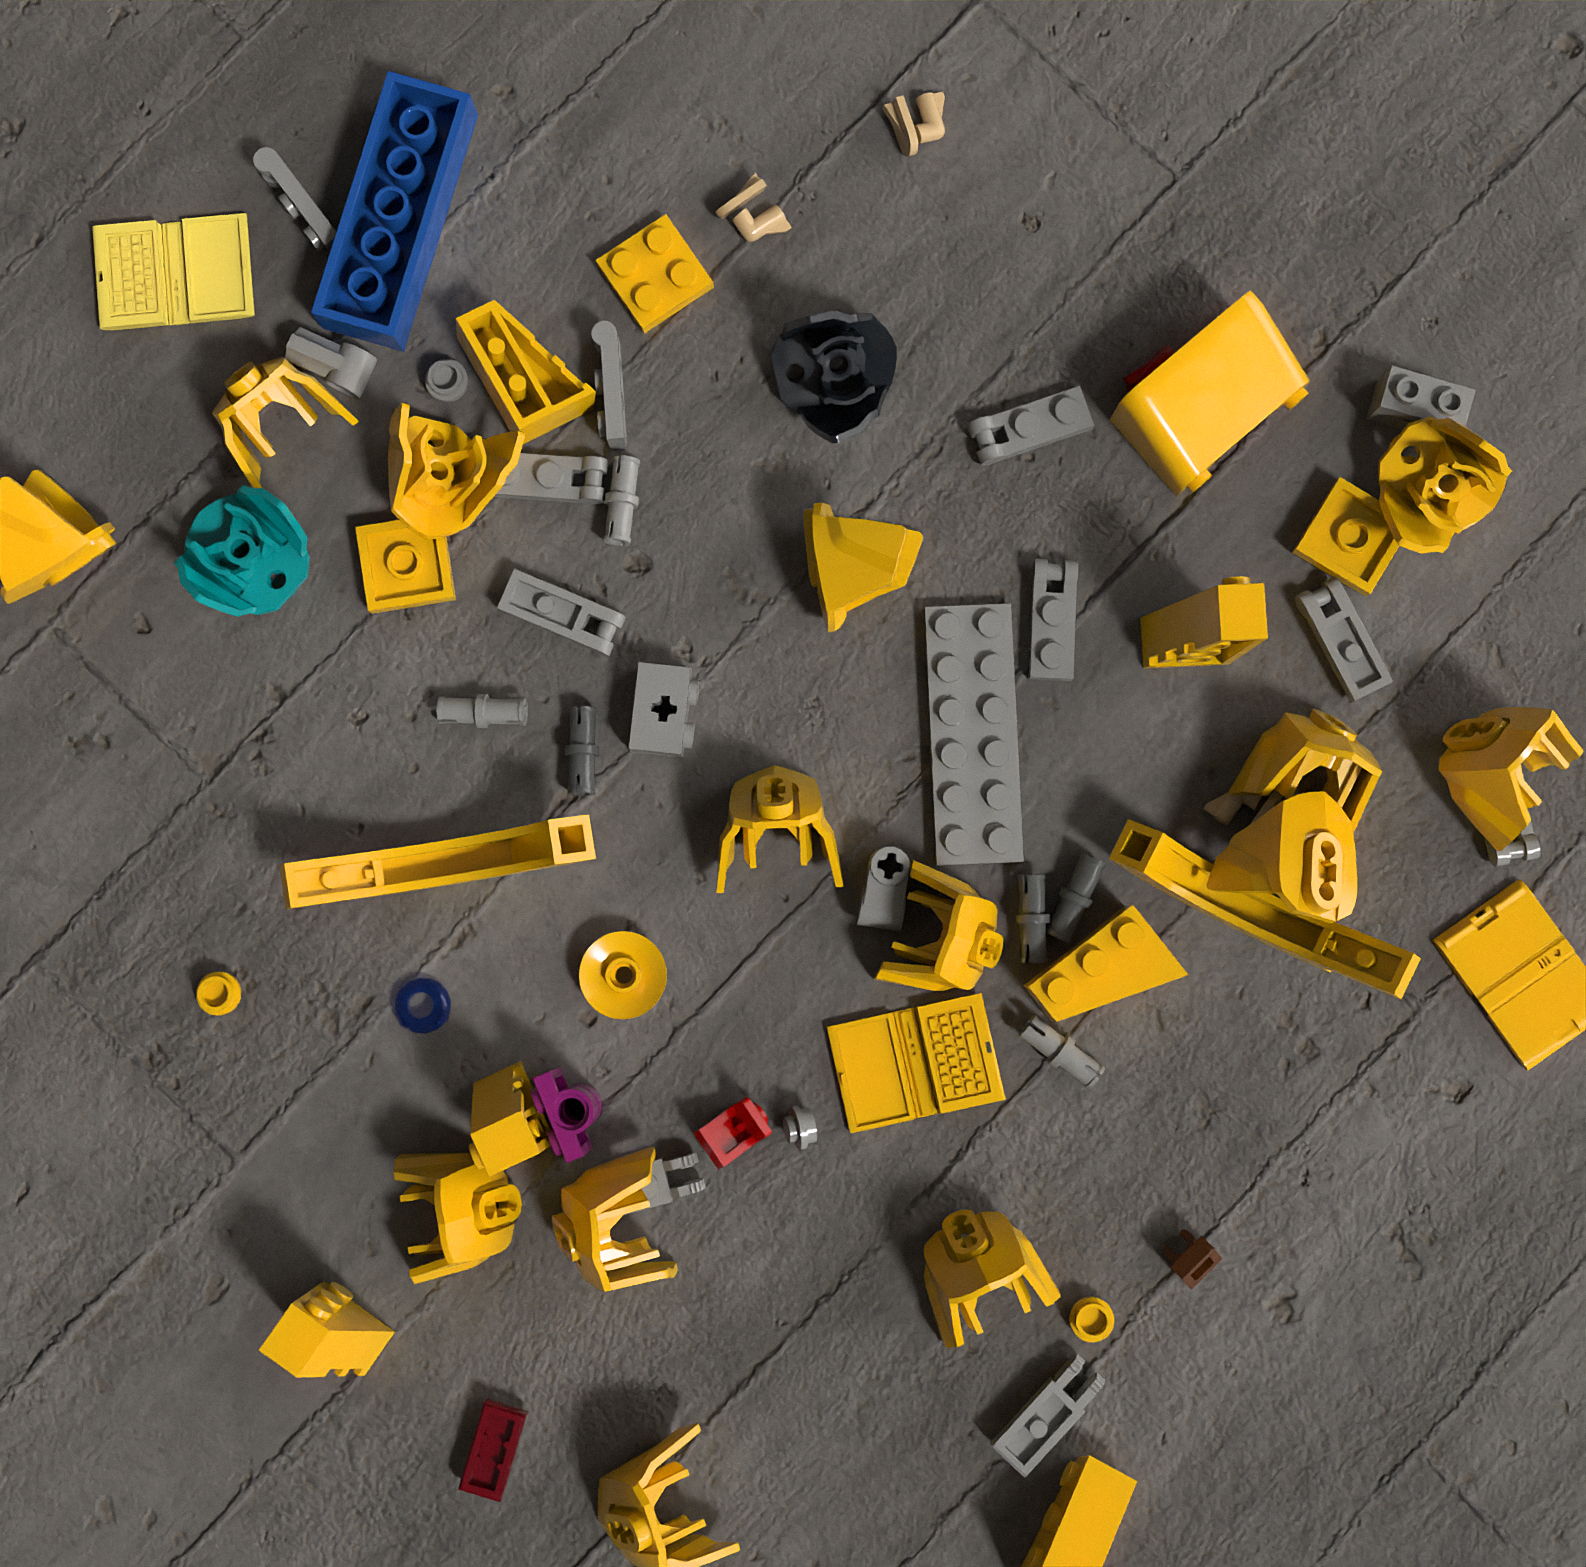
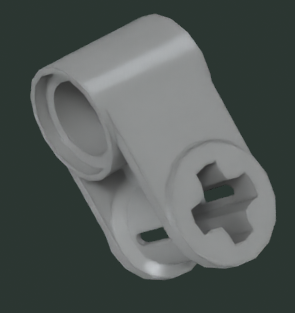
M894 846L881 847L876 849L870 856L865 885L862 888L859 902L857 925L897 932L901 931L910 870V861L901 849ZM888 853L894 854L893 861L900 863L899 872L893 871L890 874V878H884V870L877 868L878 860H886Z

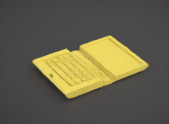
M246 213L182 219V222L159 224L156 220L92 226L100 329L123 330L183 325L255 316Z

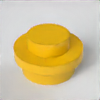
M212 972L203 977L199 982L196 990V999L201 1009L206 1013L216 1016L225 1015L233 1011L239 1004L241 987L237 979L231 974Z
M1089 1296L1078 1300L1073 1305L1069 1315V1322L1077 1337L1083 1341L1094 1343L1102 1341L1109 1336L1114 1327V1314L1111 1307L1104 1300Z

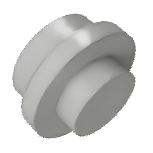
M438 360L426 372V388L435 399L441 402L458 400L468 388L467 372L455 360Z
M798 1105L790 1106L789 1116L783 1117L784 1134L788 1143L794 1142L798 1150H803L807 1148L809 1143L817 1141L815 1119L809 1107L800 1109Z

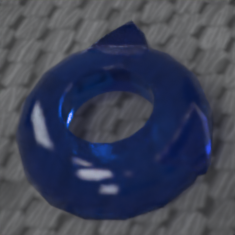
M419 977L408 981L400 988L395 998V1013L402 1028L413 1033L427 1034L438 1030L449 1019L451 999L448 991L440 982L432 978ZM424 992L432 998L433 1010L427 1017L417 1018L410 1011V1001L414 995Z

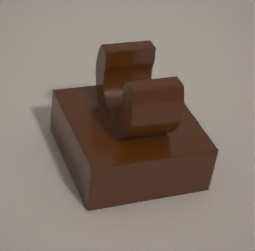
M1182 1229L1179 1233L1188 1243L1187 1250L1184 1253L1176 1254L1166 1245L1163 1248V1252L1173 1263L1170 1268L1192 1290L1222 1258L1202 1235L1196 1240L1189 1231Z

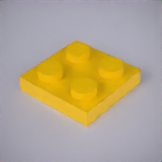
M667 214L596 259L598 268L644 334L714 288L713 281Z
M1339 477L1334 482L1292 553L1328 575L1335 576L1343 584L1367 597L1373 591L1400 545L1395 541L1379 505V500Z
M400 520L355 527L368 612L374 614L456 600L447 537L425 540L407 528Z

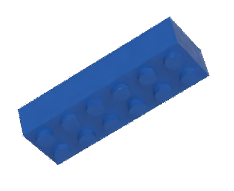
M391 71L387 72L311 314L323 329L404 352L478 118L477 110L469 93Z

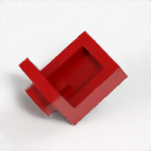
M745 1097L728 1107L693 1134L719 1170L754 1144L765 1139L772 1131L768 1126V1118L764 1110L758 1104L752 1102L749 1097Z

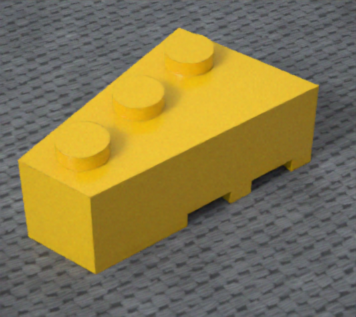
M495 300L456 318V332L459 343L508 429L525 433L523 444L594 409L596 391L587 383H582L572 374L560 358L556 355L552 356L535 340V336Z
M1126 905L1033 977L1023 987L1048 1019L1058 1022L1187 976L1188 973L1135 906Z
M521 1061L473 1083L470 1135L473 1143L469 1144V1151L479 1170L485 1168L489 1177L541 1153L551 1145L547 1134L551 1127L545 1113L540 1114L534 1104L530 1091L533 1087Z
M323 1281L291 1303L259 1351L296 1378L325 1377L330 1369H335L334 1373L338 1377L346 1376L350 1369L354 1370L353 1372L357 1376H365L395 1331L353 1302L352 1293L344 1286L336 1282H331L329 1285Z
M1090 1455L1077 1457L1075 1462L1071 1460L1061 1476L1060 1485L1062 1487L1055 1501L1048 1508L1042 1526L1021 1567H1102L1137 1481Z

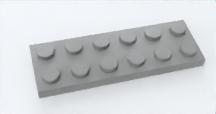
M1011 603L925 607L924 624L936 866L1024 862Z

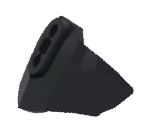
M833 310L801 317L784 324L783 331L778 335L770 354L780 399L802 416L810 430L830 443H840L862 433L869 423L880 415L882 404L893 381L897 362V346L891 334L872 313L848 315ZM841 355L842 364L838 368H830V360L834 356ZM791 364H799L804 369L800 376L795 379H791L786 375V370Z

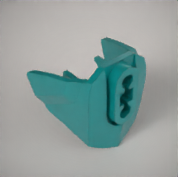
M242 485L236 494L220 498L198 513L187 534L184 554L179 556L174 561V564L178 569L180 583L197 602L236 617L249 613L254 615L267 614L278 611L289 598L295 595L301 584L308 578L310 555L307 551L308 537L289 508L280 499L264 488H249ZM249 548L248 554L242 558L243 551ZM273 573L278 576H286V583L282 588H274V581L270 578Z

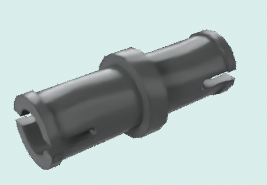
M577 706L570 707L569 745L565 746V756L569 757L567 794L573 796H583V793H586L587 796L596 795L595 757H599V746L595 745L597 709L589 706H581V710H578Z
M1080 853L1079 861L1066 889L1063 887L1060 889L1058 895L1062 898L1049 927L1046 929V933L1070 944L1085 909H1090L1094 902L1090 898L1101 872L1106 866L1105 863L1083 853Z
M1045 874L1017 875L1019 914H1015V923L1020 925V962H1048L1046 923L1050 922V913H1045Z

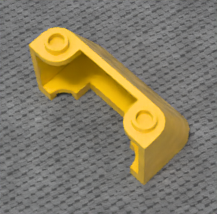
M1248 291L1136 385L1120 401L1110 421L1176 496L1187 487L1193 493L1212 477L1207 469L1272 412L1278 410L1283 405L1290 411L1309 394L1304 387L1310 380L1263 303L1252 291Z

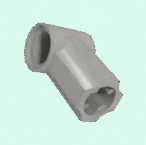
M301 327L295 333H292L286 345L285 359L294 367L324 379L325 383L333 389L355 399L361 398L378 362V359L372 354L346 342L339 345Z

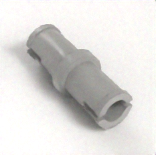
M621 455V459L619 456L613 457L610 492L605 494L604 504L608 506L603 542L614 546H629L631 544L630 535L633 510L638 508L639 498L635 496L640 460L635 457Z
M478 694L476 698H446L440 696L437 702V720H439V724H476L477 728H488L489 724L526 726L528 702L526 698L490 699L488 694Z
M1033 1014L1025 1022L1024 1025L1027 1028H1021L1018 1037L1024 1039L1048 1057L1047 1063L1054 1068L1060 1066L1084 1084V1087L1087 1089L1092 1088L1097 1083L1099 1078L1096 1075H1102L1105 1066L1099 1064L1076 1047V1040L1069 1035L1063 1037L1039 1019L1036 1014Z

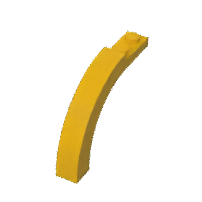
M588 814L550 819L525 826L438 842L284 863L279 865L285 908L292 909L524 873L596 859Z
M1129 819L1109 857L1111 861L1160 891L1255 940L1329 973L1333 971L1398 999H1402L1421 959L1413 952L1339 923H1328L1294 913L1280 898L1272 894L1228 893L1209 890L1206 884L1214 864L1183 847L1165 833Z

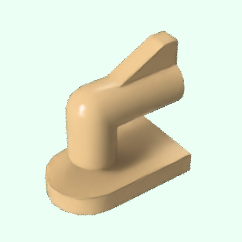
M943 92L925 93L917 97L916 104L923 123L917 125L913 124L904 95L896 97L893 103L883 106L882 109L892 123L904 156L916 155L918 144L935 141L944 136L945 126L942 120L945 96Z
M754 173L737 195L715 212L719 219L727 217L761 194L767 186L764 180L759 179L757 174ZM774 204L754 219L747 208H745L732 220L743 238L749 242H754L767 234L786 233L792 228L777 204Z
M1229 789L1226 794L1208 802L1203 810L1220 823L1228 826L1243 804L1255 811L1263 796L1244 795L1236 797L1229 794ZM1275 790L1251 824L1276 806L1283 795Z

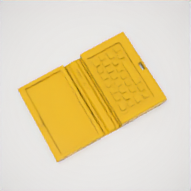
M1516 880L1432 940L1470 995L1476 996L1481 1006L1487 1012V1017L1526 1071L1536 1066L1586 1030V966L1522 880ZM1482 910L1483 913L1476 917L1475 915Z
M982 993L827 1027L850 1133L1006 1099ZM985 1042L990 1043L991 1052H987Z

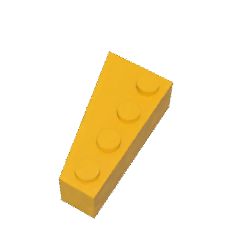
M1244 576L1224 578L1221 580L1222 585L1214 586L1141 617L1143 668L1229 665L1268 639L1264 583L1250 584V578Z

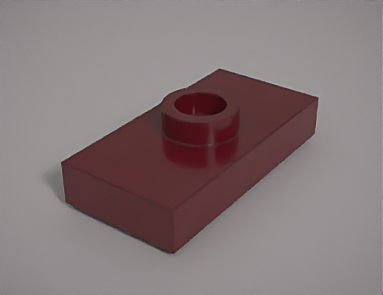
M490 1399L484 1401L458 1490L497 1502L502 1501L529 1411Z

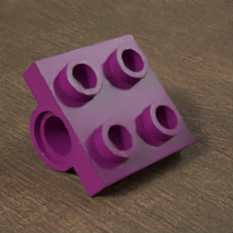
M561 1067L534 1077L533 1080L536 1087L530 1089L538 1112L540 1114L546 1112L553 1129L548 1130L547 1134L556 1156L563 1154L566 1163L583 1157L593 1148L586 1128L593 1124L601 1114L602 1099L600 1094L594 1087L588 1084L577 1083L568 1086ZM569 1098H576L584 1105L585 1115L582 1119L575 1118L568 1112L567 1102Z

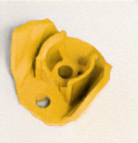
M282 356L257 366L250 361L234 372L225 381L227 391L212 412L222 428L225 447L252 488H263L260 483L261 467L238 426L262 455L268 458L275 455L276 452L272 449V444L260 431L258 412L272 401L293 407L310 427L318 418V415L288 379L298 384L331 415H340L353 426L359 422L313 376L298 371Z
M401 402L394 411L389 425L388 481L391 512L407 528L425 540L456 534L468 528L489 501L503 487L506 477L518 464L525 433L515 430L486 439L475 435L471 440L456 425L419 416L408 418L410 405ZM428 441H432L435 447L431 446Z
M1428 416L1408 423L1403 431L1393 438L1390 447L1379 459L1378 483L1381 489L1379 505L1395 541L1401 547L1420 554L1431 552L1444 553L1449 547L1454 533L1459 534L1462 530L1474 525L1495 508L1505 488L1507 477L1512 470L1508 467L1505 454L1468 427L1450 418L1438 419ZM1408 446H1415L1418 456L1416 458L1412 455L1403 456L1401 452Z
M39 469L31 472L23 486L11 477L0 478V579L3 584L0 595L7 604L45 588L48 583L51 587L58 584L117 544L110 535L115 530L111 522L99 526L90 513L67 491Z
M823 502L814 503L813 508L804 509L803 521L809 578L811 585L818 588L817 594L827 632L838 630L843 624L848 611L878 596L902 588L907 584L923 541L922 533L908 530L902 525L866 519L834 517L831 505Z
M1503 707L1485 712L1477 718L1462 720L1453 725L1443 736L1442 741L1448 749L1439 758L1438 770L1446 779L1451 797L1493 848L1497 851H1502L1531 822L1527 809L1539 806L1542 802L1524 781L1521 763L1529 772H1534L1549 765H1555L1562 770H1566L1570 765L1569 763L1574 759L1577 760L1584 751L1552 709Z
M1312 709L1309 718L1285 712L1275 726L1262 734L1232 785L1229 794L1236 797L1244 795L1267 796L1273 790H1276L1288 799L1293 796L1302 776L1318 766L1326 767L1328 780L1322 791H1325L1343 809L1352 822L1354 835V831L1382 770L1373 754L1356 740L1357 733L1338 718L1317 709Z
M773 765L734 783L729 801L728 823L720 836L716 893H724L726 872L734 860L737 833L740 831V827L743 829L744 860L750 865V868H757V842L766 829L788 828L800 843L801 866H807V863L812 858L811 823L818 831L823 856L831 865L835 886L844 887L835 834L825 819L822 799L815 778Z
M1325 791L1307 792L1290 797L1278 803L1251 825L1231 838L1229 845L1216 857L1206 884L1207 888L1216 892L1277 894L1294 913L1328 923H1334L1352 913L1357 897L1356 851L1352 822L1343 809Z
M911 859L910 877L946 894L956 901L919 890L912 893L909 892L907 899L931 908L943 923L941 937L937 942L918 948L893 941L891 948H894L897 956L927 966L883 961L879 970L875 973L874 980L932 991H945L951 988L970 990L976 985L982 975L983 968H994L1002 953L1003 936L995 932L997 929V907L993 902L980 897L969 884Z
M649 1147L590 1168L574 1183L561 1188V1208L563 1213L552 1215L553 1230L557 1244L569 1261L575 1262L582 1278L601 1291L607 1292L654 1280L674 1278L678 1271L677 1263L674 1261L639 1263L660 1256L658 1249H651L645 1236L623 1243L614 1241L610 1237V1229L624 1214L650 1207L649 1200L641 1188L650 1184L652 1179V1164L656 1156L654 1147Z
M412 1153L397 1156L393 1170L394 1180L419 1183L411 1185L402 1195H399L400 1202L425 1199L435 1205L439 1229L438 1236L434 1237L431 1243L409 1246L408 1253L416 1255L444 1253L445 1256L443 1259L409 1269V1277L414 1284L475 1267L509 1246L515 1226L514 1220L521 1213L522 1200L517 1187L512 1184L508 1185L507 1175L504 1171L489 1177L485 1168L481 1170L477 1168L469 1153ZM496 1202H499V1208L496 1207Z
M967 1209L953 1212L944 1219L942 1223L943 1230L936 1232L924 1245L923 1252L926 1261L924 1271L925 1286L942 1344L946 1348H957L964 1345L958 1306L966 1325L973 1331H976L977 1335L983 1333L975 1313V1307L978 1297L994 1289L1005 1286L1016 1292L1024 1312H1030L1031 1296L1022 1278V1274L1037 1292L1046 1307L1054 1304L1061 1297L1060 1291L1030 1241L1020 1230L1011 1225L1004 1214L998 1211L979 1212L976 1215L973 1211ZM964 1233H968V1235L964 1237L961 1236Z
M698 1422L677 1428L661 1443L599 1479L598 1522L608 1534L613 1544L636 1567H699L740 1551L738 1542H716L705 1535H689L706 1526L704 1519L691 1522L685 1515H681L669 1522L660 1524L654 1511V1506L665 1487L689 1476L688 1469L684 1468L677 1461H672L659 1468L657 1467L701 1432Z

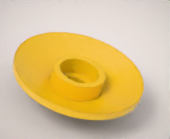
M619 931L602 936L588 948L580 964L579 982L585 999L596 1011L614 1019H631L648 1012L660 1000L667 982V968L660 950L652 941L637 933ZM623 966L630 968L633 974L631 981L626 984L619 982L616 976L618 969Z

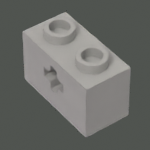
M1392 365L1376 382L1366 420L1403 430L1408 423L1428 416L1438 419L1450 418L1466 426L1476 390Z
M638 662L629 750L632 753L683 758L684 748L692 749L695 723L688 722L689 705L697 706L700 680L692 679L693 672L690 667ZM664 700L670 701L672 708L677 710L676 714L668 715L667 722L661 721L659 714L654 712L655 708L663 707Z

